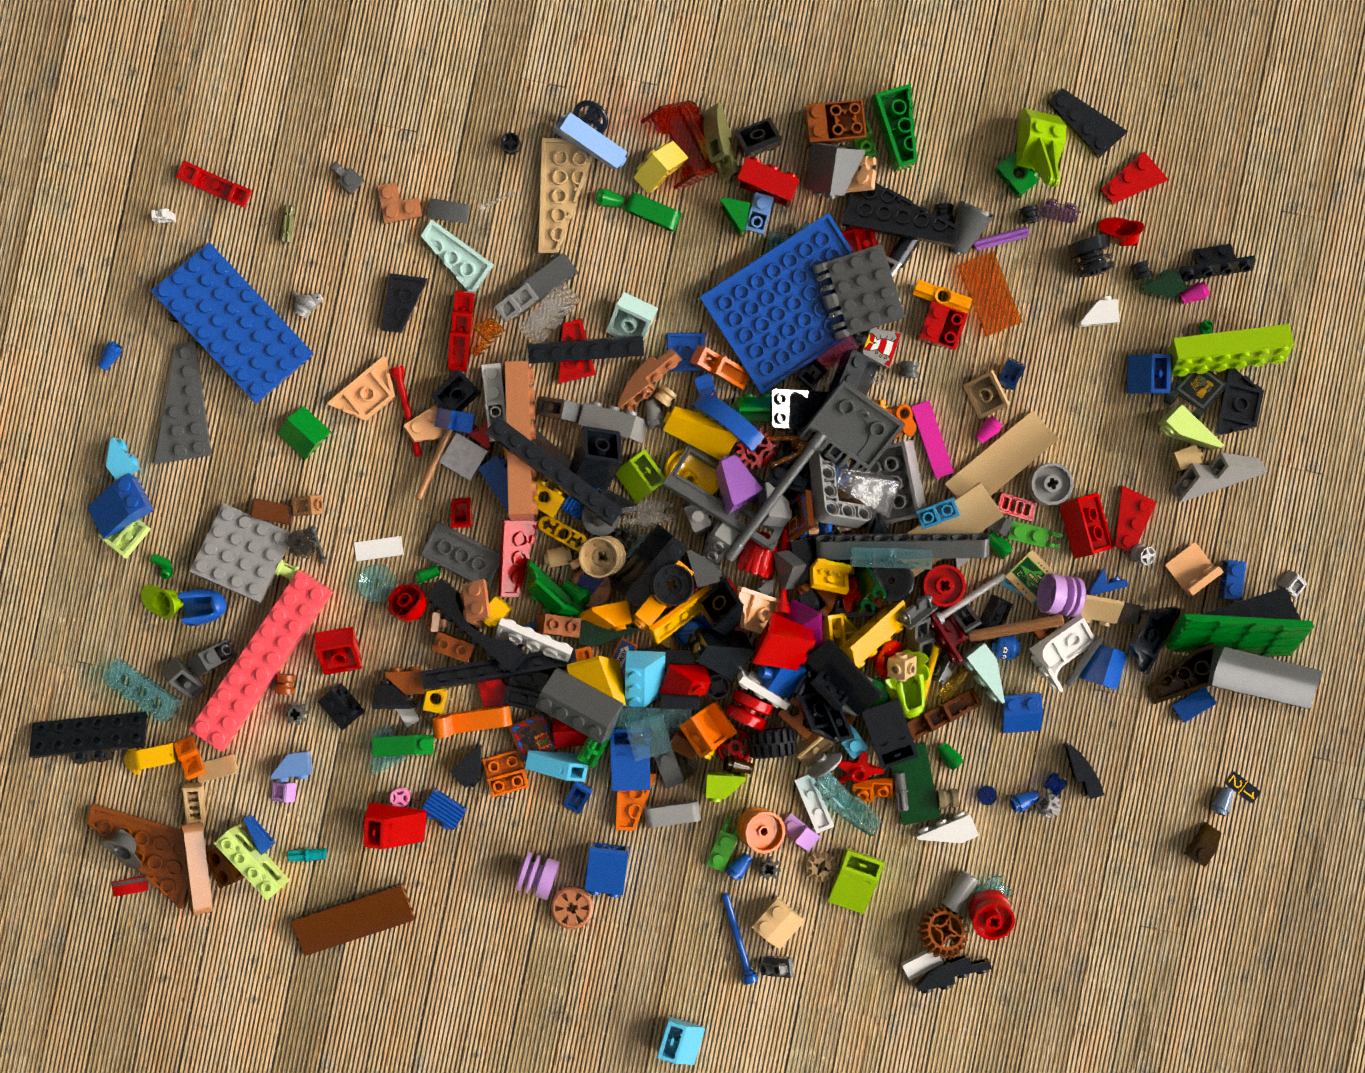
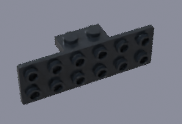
M147 712L34 722L32 723L29 756L30 758L69 755L72 761L77 764L113 760L112 750L144 748L146 746Z

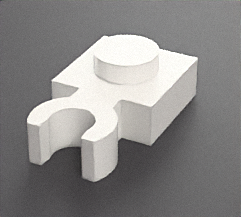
M169 209L151 210L152 221L157 224L176 222L175 214L169 211Z

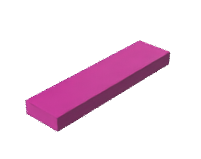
M930 400L911 406L935 479L954 473Z

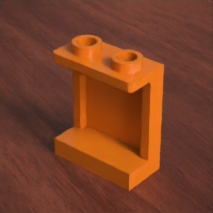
M717 701L679 725L699 758L709 754L720 744L737 734V731Z

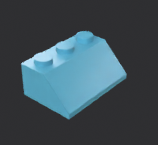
M626 651L625 707L644 708L662 695L659 690L665 676V652Z

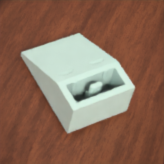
M978 642L962 655L964 659L962 663L968 671H973L976 674L974 679L977 683L987 688L985 693L992 701L994 700V702L1003 704L1005 700L997 658L985 643Z

